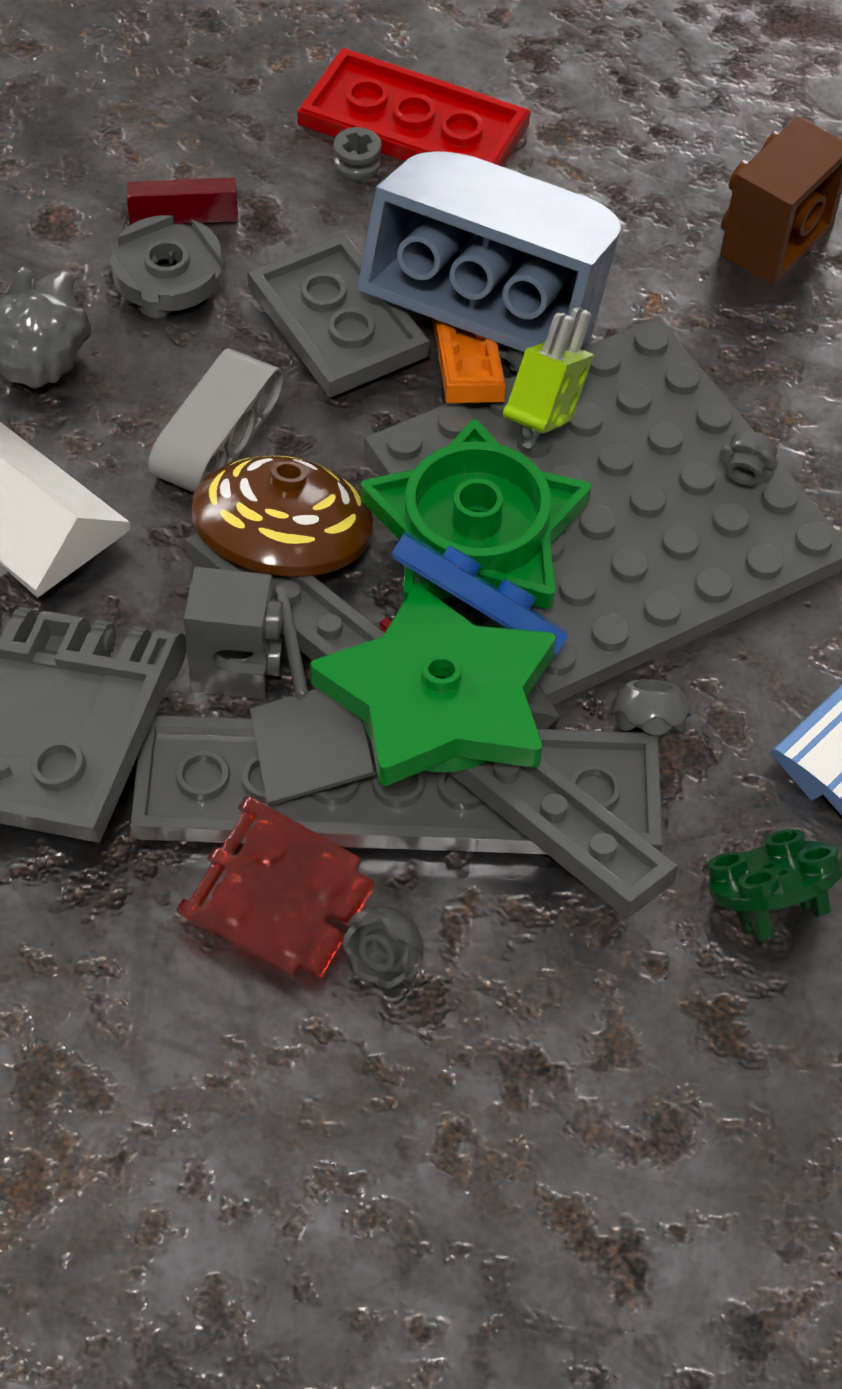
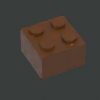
M797 116L781 132L774 131L764 143L762 150L750 161L743 160L736 167L729 181V189L732 191L730 206L721 222V230L724 231L720 255L774 286L834 226L842 194V139Z

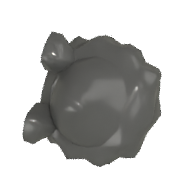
M22 267L15 275L8 289L7 296L0 303V375L5 377L7 381L25 384L35 389L42 387L48 382L56 383L73 368L75 355L91 335V323L87 313L79 307L73 292L74 278L69 272L65 270L56 271L43 277L36 283H34L33 272L25 267Z

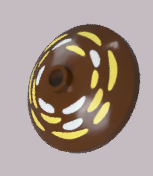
M263 455L230 462L206 476L197 486L192 500L191 518L193 526L199 537L209 548L234 564L271 575L290 577L313 576L343 568L354 562L366 550L373 528L372 512L360 500L361 493L347 479L325 466L295 457Z

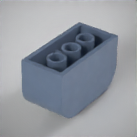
M453 152L420 153L407 159L376 186L357 290L524 353L526 348L546 341L556 313H565L568 316L572 308H583V310L589 311L592 316L581 345L582 348L594 332L621 224L611 210L595 200L482 159Z

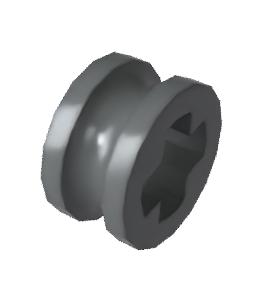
M361 127L348 128L338 133L334 139V167L341 176L351 180H364L377 174L381 166V140L379 136L372 130Z

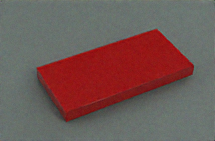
M342 47L297 110V124L336 137L343 130L353 127L372 130L381 140V153L403 161L420 153L438 151L464 154L503 167L530 123L531 110Z

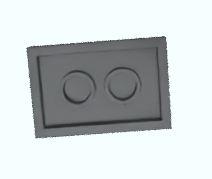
M345 233L247 272L248 288L329 398L424 359L429 355V340L403 307L357 290L363 256Z

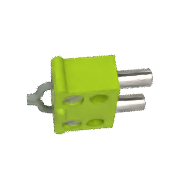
M572 308L568 316L565 313H556L546 341L525 350L508 403L503 410V417L523 425L522 434L525 438L523 446L531 449V447H534L540 433L544 434L565 425L573 419L576 413V406L594 354L580 349L592 316L589 311L583 310V308Z

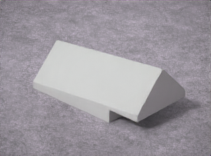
M0 422V577L9 572L38 598L129 532L131 525L127 519Z

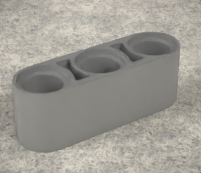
M231 348L225 349L156 439L149 457L148 469L150 474L194 493L197 486L206 476L220 467L236 461L275 407L283 387V370Z

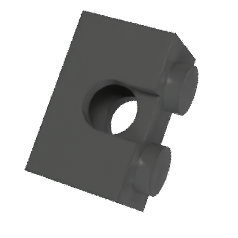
M194 567L184 614L191 692L266 700L270 675L281 676L285 647L284 639H280L283 602L273 601L272 575Z

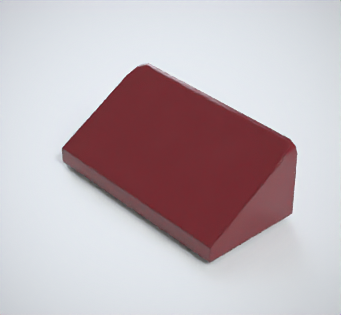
M235 177L128 182L127 206L129 224L132 225L142 219L160 215L174 216V224L191 223V220L199 223L238 221Z

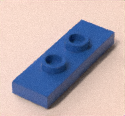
M405 531L391 553L398 562L508 629L554 633L556 636L554 653L556 655L569 636L566 629L531 608L536 600L533 595L506 579H503L497 588L476 575L482 566L479 562L451 545L442 554Z

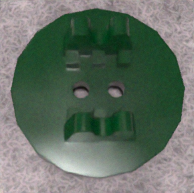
M786 829L768 835L764 840L765 846L743 853L729 852L720 854L712 858L707 864L710 875L708 886L711 897L718 906L737 911L745 934L748 935L754 932L758 942L765 941L773 936L769 910L800 904L803 910L812 908L817 918L831 912L828 890L842 877L841 854L834 846L817 841H806L802 830Z

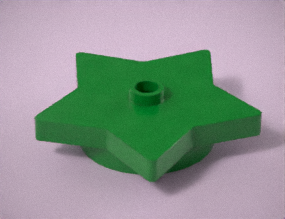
M471 420L449 446L438 449L428 455L415 469L363 480L361 482L360 500L399 540L406 531L442 554L451 545L482 565L476 574L497 588L502 580L506 579L536 598L533 603L534 606L550 609L553 607L555 595L551 543L588 505L592 486L586 481L540 471L523 454L500 445L479 421ZM404 565L403 603L416 586L423 587L439 600L454 596Z
M416 586L408 595L383 637L311 661V684L363 720L366 732L372 741L380 785H391L421 771L456 772L476 767L487 761L525 767H538L541 762L542 742L526 697L554 657L556 636L550 632L475 626L426 589Z

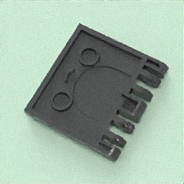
M0 606V628L2 627V620H3V618H2L3 612L1 611V608H2L1 606ZM18 607L12 613V618L9 619L0 637V824L100 843L169 681L177 679L186 655L185 635L159 629L155 630L151 635L152 631H149L150 628L133 626V628H130L129 633H127V638L124 639L117 657L111 658V652H113L117 638V631L113 622L97 620L91 627L90 621L86 617L43 611L37 618V612H34V609Z

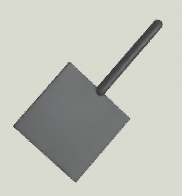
M284 591L278 593L277 601L283 602L282 628L295 695L250 708L268 806L376 775L363 720L320 690L313 689L308 691L289 594Z

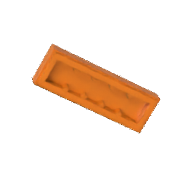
M432 318L446 403L505 402L506 383L497 342Z

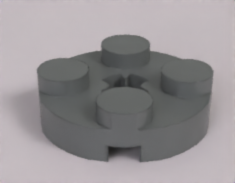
M160 215L142 219L122 231L118 237V247L114 253L111 252V271L115 287L125 299L139 305L140 311L148 317L161 318L167 316L171 311L187 309L207 298L214 297L221 290L223 267L221 245L216 235L208 227L194 220H191V227L183 224H174V216ZM168 259L170 264L173 262L177 264L170 267L158 266V261Z

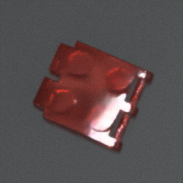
M245 796L238 807L242 815L222 848L214 847L209 854L207 860L212 864L191 899H182L175 911L185 919L291 979H294L300 968L321 979L344 938V934L341 931L327 924L328 919L332 916L347 924L352 916L360 912L372 892L375 882L357 871L361 865L360 857L254 798ZM254 820L257 821V824L249 831L247 841L237 857L233 856ZM225 871L227 874L222 882L215 887L205 909L201 908L220 875Z

